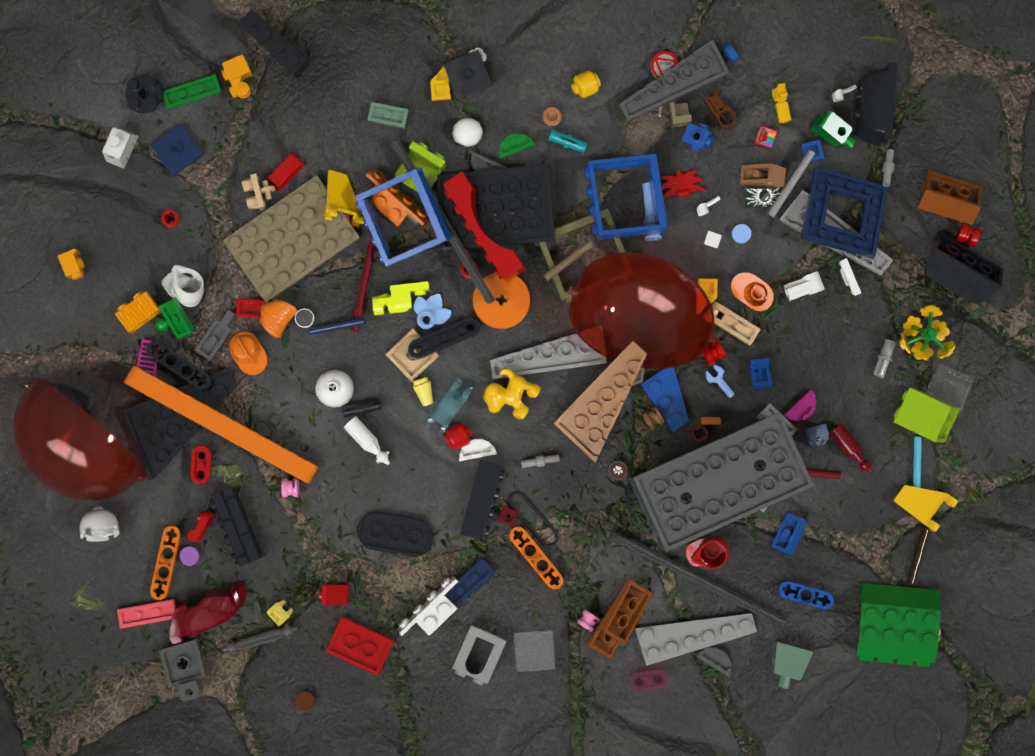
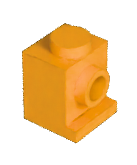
M72 249L58 255L65 276L73 280L84 277L83 268L85 265L82 258L78 257L81 253L77 249Z

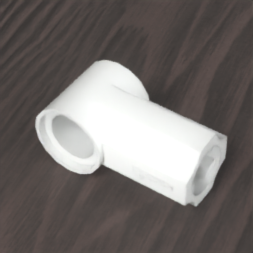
M819 272L808 274L802 277L803 279L784 285V291L788 300L791 301L804 295H812L824 290Z

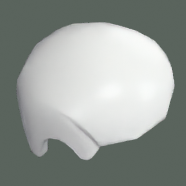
M463 118L457 121L452 130L455 142L465 147L476 145L481 140L483 133L480 123L472 118Z

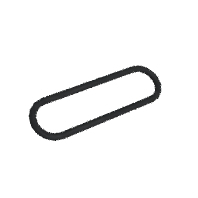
M512 493L508 498L510 508L515 510L511 504V498L514 495H521L555 533L556 540L552 544H546L520 514L518 517L544 546L552 547L556 545L559 536L552 525L523 493Z

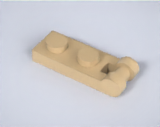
M715 301L712 305V310L705 316L706 320L749 346L761 330ZM719 312L724 314L721 320L716 317Z

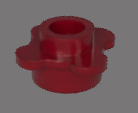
M508 505L502 506L501 515L497 517L498 522L505 523L508 527L515 526V519L519 516V511L517 509H510Z

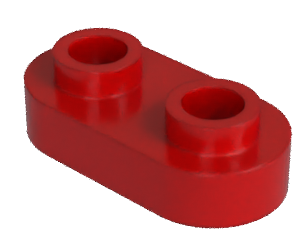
M198 446L192 451L190 477L196 484H205L211 477L212 452L206 446ZM201 452H204L206 455L204 459L199 457ZM200 471L204 472L203 478L198 477Z

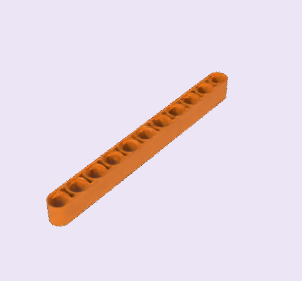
M132 366L124 380V383L308 484H310L319 468L312 462L137 366Z

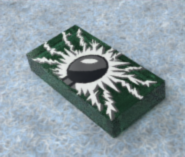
M783 187L745 188V208H771L781 194Z

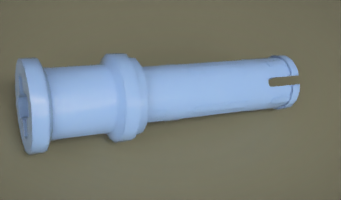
M646 182L642 184L645 207L643 224L651 226L656 225L650 183ZM660 233L648 234L645 237V241L662 239Z

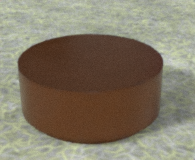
M310 691L300 692L295 699L296 706L302 711L310 710L315 705L314 694Z

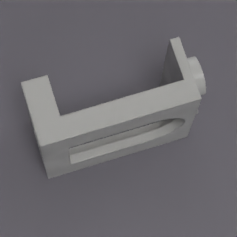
M471 624L452 667L455 670L454 673L462 677L468 675L473 678V682L480 685L488 684L507 640ZM476 637L494 644L487 663L479 674L468 671L465 665Z

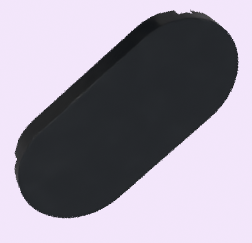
M369 513L360 520L357 527V536L366 548L403 556L419 557L430 550L434 540L433 531L425 521L389 513Z

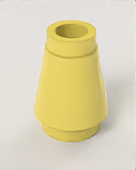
M427 377L414 380V386L412 387L422 405L427 406L434 403L431 381H428Z

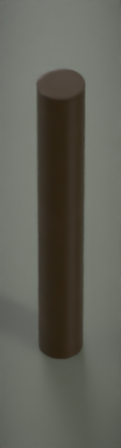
M922 527L907 579L909 584L914 585L930 531L928 528Z

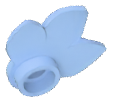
M440 294L431 296L427 301L418 296L414 302V310L418 315L417 323L423 329H430L435 324H443L451 316V310L442 308ZM426 316L429 317L430 322L424 323L423 318Z

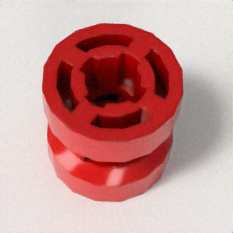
M962 223L955 240L961 243L966 242L969 246L975 247L980 238L981 229L970 228L968 224Z
M718 341L712 343L711 347H705L700 350L709 366L714 365L718 359L722 360L727 357Z

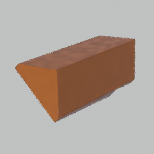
M626 579L584 645L611 659L619 643L626 645L652 593L632 580Z

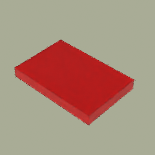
M342 616L325 652L378 676L394 640Z

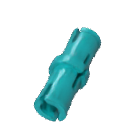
M552 129L548 141L563 145L565 149L571 148L584 154L588 142L573 138L571 134L566 135Z

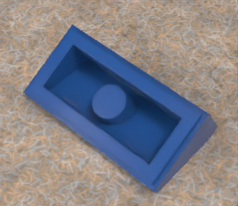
M787 512L771 547L792 556L808 522Z

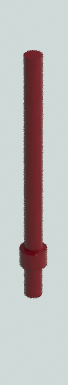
M376 219L378 226L380 228L381 221ZM370 234L356 307L353 308L352 312L353 319L361 318L364 315L363 306L376 248L371 240L372 234ZM359 326L351 327V331L358 332Z

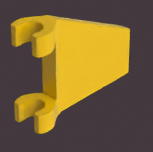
M329 170L324 219L331 221L332 216H337V211L353 215L351 225L359 228L360 224H364L365 217L356 205L357 199L347 174Z
M904 485L893 499L896 504L932 532H936L940 527L931 518L941 504L944 502L954 508L958 503L954 497L947 493Z

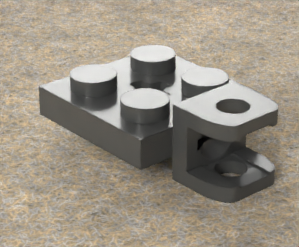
M198 639L159 650L168 687L177 686L180 698L184 702L201 697L202 687L199 679L208 676ZM181 658L188 661L186 669L178 665L181 662ZM189 689H192V695L189 694Z

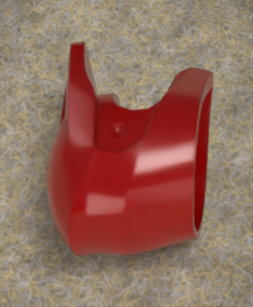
M720 536L702 538L688 544L686 547V556L690 565L702 566L708 569H716L724 565L730 554L727 541Z

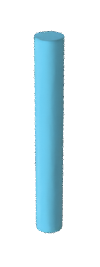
M914 437L913 487L917 488L921 487L922 437Z

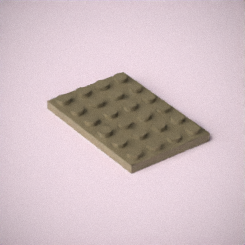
M317 175L223 240L265 303L283 293L360 239L343 212L337 211V216H332L331 221L324 219L327 189Z

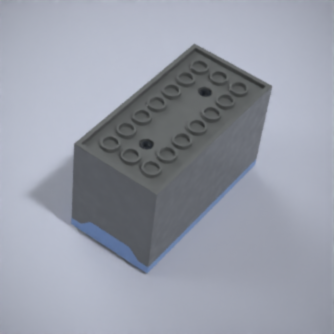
M781 412L765 417L629 478L660 549L666 552L814 486Z

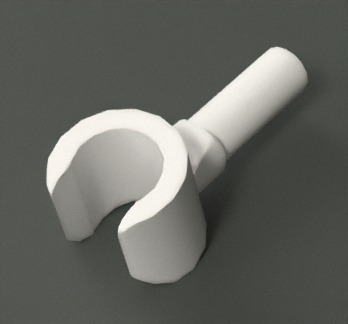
M852 85L843 90H836L832 93L833 102L843 101V94L857 89V86Z
M717 196L709 202L697 206L698 216L708 214L707 207L718 202L720 197Z

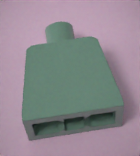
M774 641L772 672L780 675L777 686L789 689L791 678L801 680L813 651Z

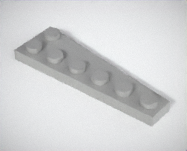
M802 190L779 221L802 232L809 194ZM827 209L824 224L858 233ZM828 247L880 276L893 261L879 248H877L876 256L872 259Z
M597 326L490 360L493 379L507 378V375L499 374L500 370L504 367L510 368L516 375L522 376L606 364L602 327Z
M752 613L638 627L635 628L647 666L755 633L757 629Z

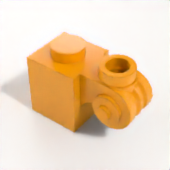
M242 54L222 63L224 69L221 72L225 81L229 80L232 85L229 87L233 98L245 99L251 94V89L247 83L242 81L253 75Z

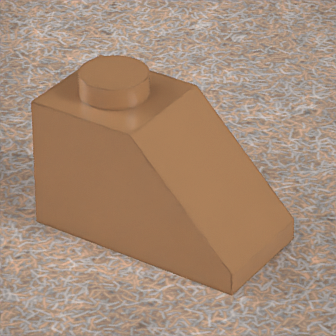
M773 163L742 165L740 184L766 188L784 187L786 168Z

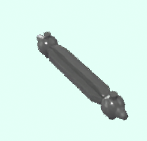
M286 623L283 629H272L239 639L237 642L231 639L222 650L234 655L237 649H248L279 640L283 636L289 639L298 628Z

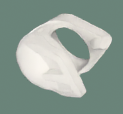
M175 265L172 268V272L162 280V286L172 298L176 297L180 304L194 307L201 301L204 293V283L197 271ZM184 273H189L193 277L186 276Z

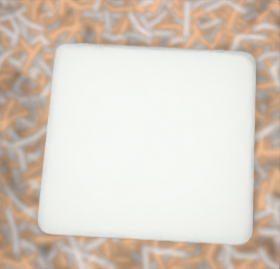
M708 231L704 244L718 248L722 235Z

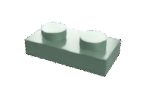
M371 102L367 121L405 129L409 110Z

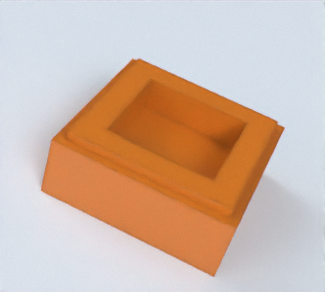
M701 417L700 425L719 426L721 425V418Z

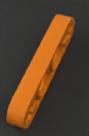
M177 526L166 527L162 534L150 589L151 596L156 600L165 599L170 591L182 532ZM174 529L177 537L172 538V543H176L175 546L165 545V541L170 542V536L167 533ZM165 548L173 550V556L170 559L163 556ZM161 567H167L169 570V575L166 578L159 575ZM157 579L160 581H167V584H162V590H164V594H161L160 597L158 596V593L155 592V589L159 588L161 583H157Z
M522 527L513 528L509 534L513 544L551 589L560 588L563 584V577ZM515 530L523 532L522 538L524 540L526 538L530 540L522 548L519 547L521 541L513 539L515 535L513 532ZM527 545H533L536 548L534 555H526L525 547ZM538 561H547L548 568L545 571H540L537 568ZM553 568L554 571L551 572V574L554 577L559 576V584L551 585L549 583L551 581V578L548 575L546 578H544L543 574L548 573L549 570Z

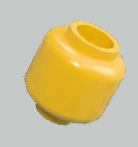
M589 70L575 75L573 84H571L573 93L575 95L578 94L581 98H587L596 94L601 86L598 75Z

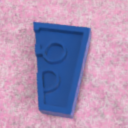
M672 363L642 383L641 386L671 431L674 432L688 423L689 419Z

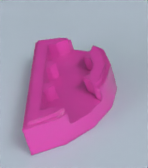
M812 389L804 394L783 416L792 421H801L810 417L816 405V397Z

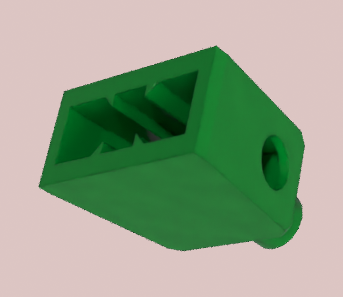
M831 110L819 114L809 129L834 147L843 144L848 149H851L856 142V139L849 135L852 127Z

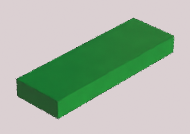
M214 74L164 90V101L167 110H171L221 94L222 90L217 75Z

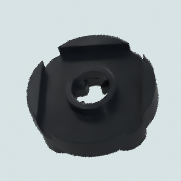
M138 75L127 82L126 101L129 107L137 112L145 114L154 112L159 103L163 101V86L152 76ZM144 89L148 92V96L146 95L147 98L145 99L141 96V92Z

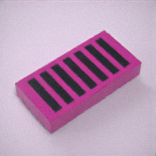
M142 339L137 367L156 377L159 362L147 353V346L152 341ZM159 346L152 348L154 353L160 354Z

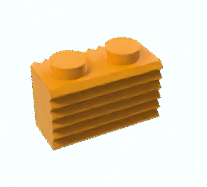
M142 291L137 293L133 297V301L129 304H122L117 308L118 312L115 313L116 317L130 334L161 313L158 304L146 291L144 293Z

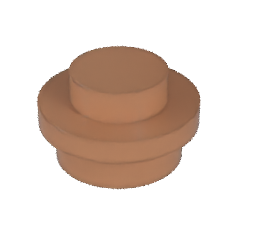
M549 107L543 112V121L548 126H556L560 123L562 115L559 109Z

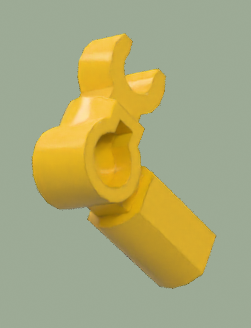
M785 83L777 84L776 88H772L773 100L777 102L775 109L778 124L791 121L788 102H785L788 96Z

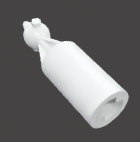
M357 416L344 426V429L365 451L377 455V463L390 464L388 460L389 452L380 450L377 438Z

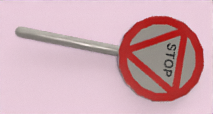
M659 52L651 60V72L655 78H658L667 70L676 66L679 61L670 52ZM663 106L659 107V111H658V116H659V117L662 116V108H663Z

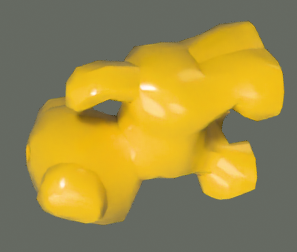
M504 367L500 370L499 374L509 377L508 386L504 388L500 384L490 383L484 390L483 399L487 403L490 412L497 413L507 404L513 407L512 414L514 417L522 420L529 411V408L521 401L523 391L526 390L528 397L536 398L541 387L527 382L523 377L516 375L510 368Z

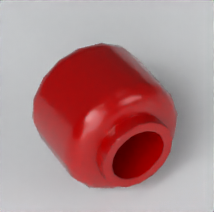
M462 422L446 427V433L443 434L448 447H452L454 450L469 445L471 443L470 437L473 436L469 425L465 426Z

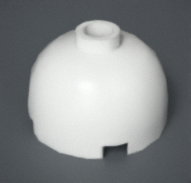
M334 369L321 374L316 382L315 390L320 402L328 407L335 408L342 407L350 401L353 396L354 387L349 375Z
M102 507L93 508L92 511L85 514L81 519V539L86 537L87 541L99 542L109 540L107 536L114 535L115 538L119 535V525L116 516Z

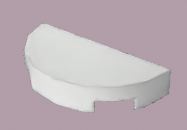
M847 258L840 261L839 265L842 267L840 273L846 286H850L853 295L861 294Z
M473 439L469 445L462 447L459 453V461L496 455L497 453L490 442L484 439Z

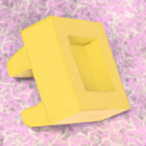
M284 600L276 602L266 612L278 626H281L293 612L292 608L288 611L282 608L286 603Z

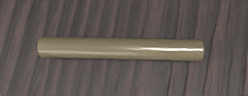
M590 241L586 242L543 275L544 278L549 281L593 248Z

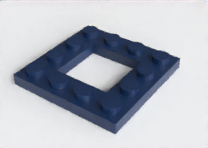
M815 167L813 169L800 239L873 259L876 256L888 187ZM830 192L864 201L859 233L824 224Z

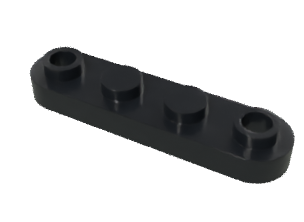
M472 317L460 320L413 340L408 346V354L416 360L425 358L476 336L480 330V324ZM471 325L473 330L468 331L466 326ZM419 347L421 352L415 353L414 348Z

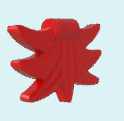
M678 169L676 176H661V180L667 181L661 186L662 190L670 189L663 195V200L670 196L682 198L690 196V193L694 191H705L703 187L694 185L703 181L701 178L693 176L698 170H692L683 175Z

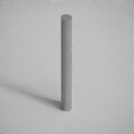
M808 150L768 212L769 216L775 217L814 157L815 152Z

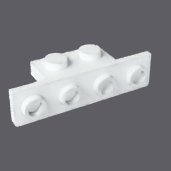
M454 576L451 578L447 577L441 583L442 587L437 592H431L427 597V601L423 605L419 604L413 610L414 614L409 619L405 618L401 621L398 628L399 634L401 636L404 635L417 623L430 636L457 610V607L445 596L458 582Z

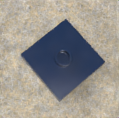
M182 124L150 145L173 177L204 156Z

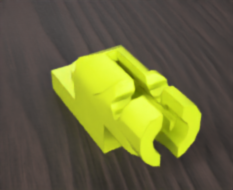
M429 282L390 286V295L385 293L372 297L374 315L384 314L386 306L390 314L409 311L412 309L411 293H414L415 296L426 295V292L430 291Z

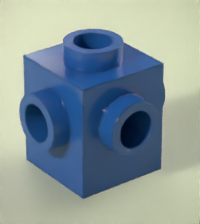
M688 123L682 141L690 144L689 148L698 152L700 149L706 150L713 142V132L709 131V126L698 123L696 126Z

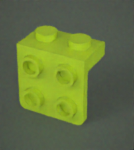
M412 142L409 146L410 152L408 154L411 157L409 159H412V163L417 168H422L431 189L437 181V175H440L446 167L444 157L437 152H434V154L427 150L428 147L421 142H418V144ZM403 164L397 170L395 178L407 173ZM412 178L402 182L418 192Z

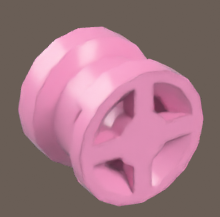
M282 478V497H288L289 495L299 497L298 478L293 480Z
M584 609L583 616L578 619L577 623L593 633L595 630L594 626L601 619Z

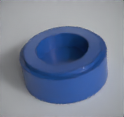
M729 43L723 46L722 49L731 62L734 63L739 59Z

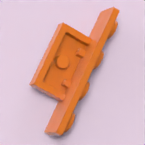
M376 169L371 170L365 175L377 186L389 181L381 171ZM397 185L375 194L370 200V203L397 227L403 223L409 214L422 226L430 221L426 210L418 207L411 197L399 190Z

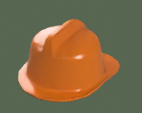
M742 272L733 278L731 290L738 300L755 311L767 310L772 305L774 293L767 282L749 272Z
M240 332L232 337L229 350L238 367L248 375L261 373L266 368L268 357L256 336L250 332Z

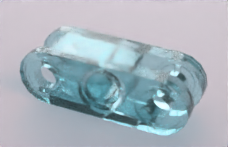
M459 378L451 386L425 425L429 427L434 421L441 424L442 426L438 433L440 436L443 435L445 429L453 421L474 390L468 386L462 396L459 395L456 391L463 382Z

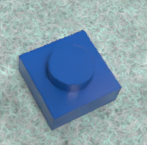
M820 140L800 145L803 158L808 150H812L815 152V155L810 162L824 159Z

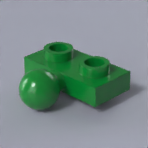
M176 297L158 306L164 316L158 318L155 322V327L159 332H166L171 328L176 338L179 339L195 331Z

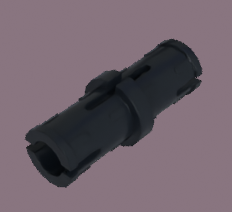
M377 398L365 402L361 400L356 404L342 406L344 418L358 414L363 416L368 412L382 410L380 399Z

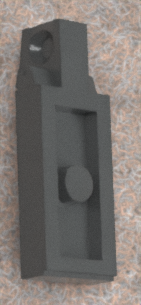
M228 310L224 317L219 316L218 319H215L194 351L212 361L235 326L232 322L236 314Z

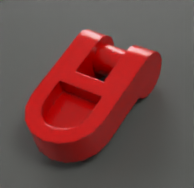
M209 510L202 511L196 520L198 524L195 529L188 532V539L193 542H200L206 534L215 514Z

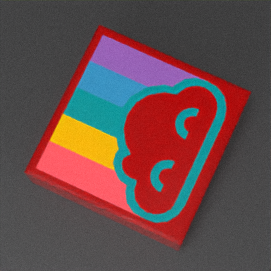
M760 125L753 144L771 150L778 131Z

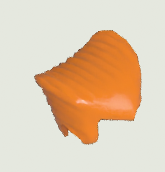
M273 299L272 302L261 306L259 321L270 335L279 338L288 322L297 313V309L288 302Z

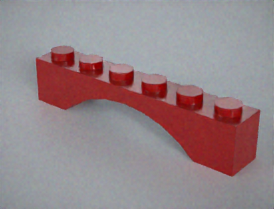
M461 171L443 184L445 187L443 192L449 200L452 199L456 204L454 209L459 216L463 215L465 218L464 225L468 231H473L476 235L474 238L475 242L480 248L483 246L486 251L484 256L490 264L493 262L497 268L494 271L498 278L508 282L526 270L517 253L499 246L484 232L478 221L475 209L476 190L466 174Z

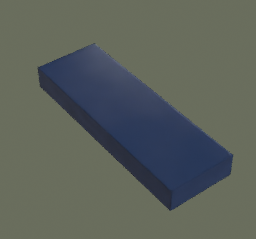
M482 557L457 580L458 582L445 596L457 607L496 571Z

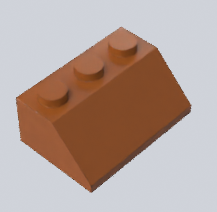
M928 169L919 195L918 208L926 212L939 214L944 218L958 220L960 223L973 225L982 206V186Z

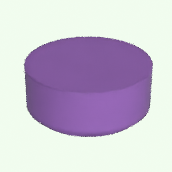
M185 547L180 552V560L184 565H195L200 559V553L195 547Z

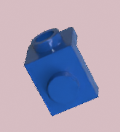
M769 358L750 360L749 372L753 389L772 387Z

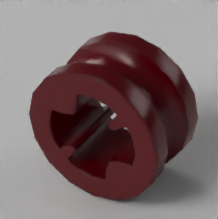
M697 425L691 429L690 437L695 442H703L708 437V431L704 426ZM700 428L703 430L704 436L697 439L695 438L694 431H698Z

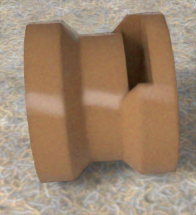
M656 407L652 408L651 412L642 414L651 431L658 424L662 425L665 423Z

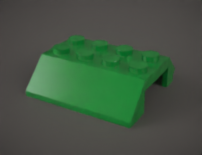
M861 583L859 636L856 642V656H859V660L873 662V659L877 658V662L893 664V659H895L896 664L911 666L913 661H915L916 666L930 667L931 663H935L941 615L940 590Z

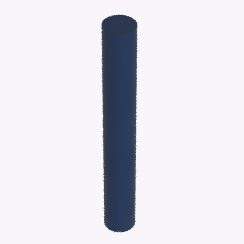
M364 317L310 327L309 333L314 335L365 325L366 321Z

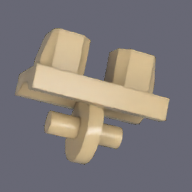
M256 173L251 174V178L242 181L244 192L253 190L255 192L254 197L246 198L247 206L249 209L259 208L261 211L267 210L263 194H265L266 200L272 199L271 192L275 191V186H269L268 181L265 180L262 181L263 188H261L259 177Z

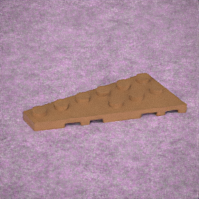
M634 340L554 422L595 463L647 355V352Z

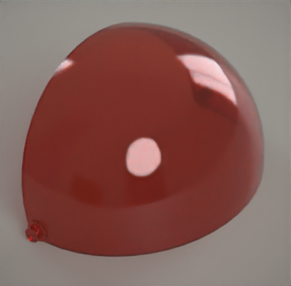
M633 252L606 255L588 265L580 275L576 285L569 288L568 294L571 295L569 317L575 332L590 348L608 359L614 360L634 340L647 352L641 368H673L693 361L706 350L711 342H716L717 335L713 333L715 325L714 312L703 289L682 269L658 257Z
M35 379L32 383L29 381L25 385L26 390L20 397L14 413L13 435L22 461L42 484L56 493L69 498L83 501H101L119 496L129 490L137 481L143 482L147 476L144 475V470L136 458L108 430L77 404L41 380Z

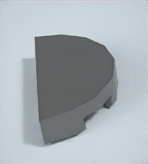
M472 151L471 164L474 171L507 168Z
M706 647L695 655L729 677L731 662L728 655L722 649Z

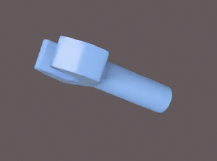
M714 365L713 368L717 372V377H712L707 371L705 372L706 380L709 384L712 382L717 383L726 396L731 398L735 394L723 380V373L725 371L721 367Z

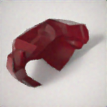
M241 581L238 584H232L228 590H206L204 593L207 596L197 605L188 609L184 601H182L176 607L169 624V639L173 646L184 642L183 636L194 637L230 620L246 601V582Z

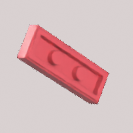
M172 599L117 609L120 629L171 620L176 609V600Z

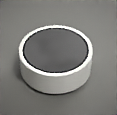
M300 309L295 315V321L301 328H309L313 325L315 317L309 309Z

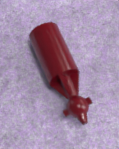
M839 423L828 432L829 436L847 457L859 462L861 470L872 473L870 461L864 460L861 446L842 423Z

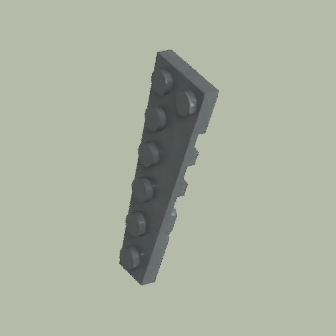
M711 40L693 52L689 57L680 61L676 66L667 70L663 75L621 102L619 107L626 121L629 122L729 75L730 72L714 40Z

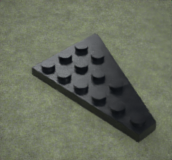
M227 368L210 375L212 386L209 390L201 391L192 384H187L177 389L217 410L238 385L231 368ZM205 377L204 379L198 380V381L201 383V384L199 385L200 387H201V385H205V386L207 385V383H208V382H206V378H207V377ZM154 399L122 410L149 480H153L202 426Z

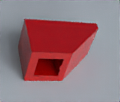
M324 584L319 589V600H322V605L349 604L350 584Z

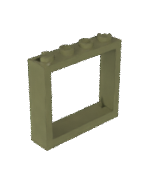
M608 208L600 211L601 221L606 220L609 230H615L616 227ZM589 215L556 228V239L591 226L594 223V217ZM613 238V241L625 269L568 292L564 291L558 274L555 275L552 280L561 302L565 300L566 303L575 301L578 295L584 294V296L593 294L596 288L606 289L612 286L614 281L619 280L623 282L630 279L629 275L633 274V270L620 238ZM547 242L538 243L547 267L550 270L554 267V263L548 251Z

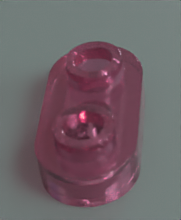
M661 669L639 671L631 675L629 683L632 689L637 692L662 689L668 684V675ZM657 675L662 677L660 682L655 681ZM642 678V684L637 685L636 679Z

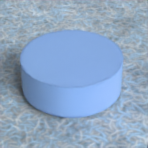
M745 224L735 226L731 234L732 239L739 244L746 243L751 237L750 228Z

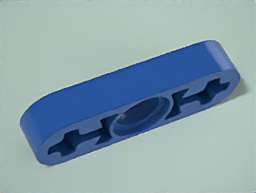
M783 581L778 586L779 595L785 599L821 609H829L834 602L833 596L825 591L789 581ZM789 584L790 589L796 590V586H798L796 599L793 598L795 596L793 593L785 595L782 588ZM805 589L811 593V597L807 601L802 600L800 597L801 592ZM815 592H818L816 596L821 598L827 595L826 599L829 600V603H825L822 606L821 601L815 600V604H813Z

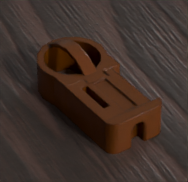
M715 91L712 96L705 98L704 104L717 121L718 126L724 130H729L736 123V114L729 106L726 107L720 96H718L719 91ZM724 114H730L733 117L734 121L732 124L729 123ZM720 116L726 125L721 123Z

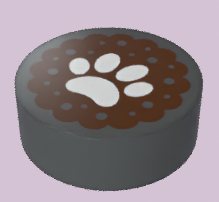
M621 461L611 463L608 468V474L614 480L625 478L628 472L627 466Z

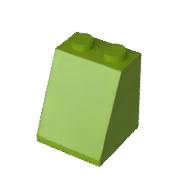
M910 387L902 396L903 403L901 407H898L894 413V423L933 442H945L961 408Z

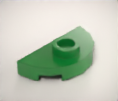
M510 134L500 144V160L533 147L535 143L524 134Z

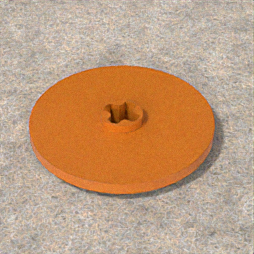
M496 273L484 277L482 280L486 282L485 284H487L488 290H491L492 296H495L493 298H500V295H503L507 302L499 305V302L495 301L487 305L479 289L476 287L473 294V306L479 319L486 325L496 329H507L520 323L526 316L530 306V295L525 283L517 276L508 282L504 279L500 280Z

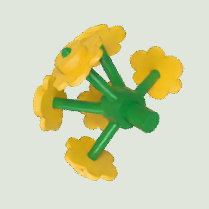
M927 305L920 309L922 316H929L928 328L926 329L922 328L919 317L909 316L907 318V322L903 324V328H905L904 334L913 337L917 335V332H922V334L907 340L902 332V339L899 340V346L902 350H906L910 354L909 344L915 342L914 347L911 349L914 357L918 360H928L934 353L928 344L929 341L933 340L941 347L937 352L939 359L949 357L955 349L953 341L945 342L944 344L940 342L945 339V336L950 334V329L946 327L947 323L944 321L940 322L939 320L932 321L933 317L942 315L940 308L935 305ZM924 339V344L922 342H919V340Z

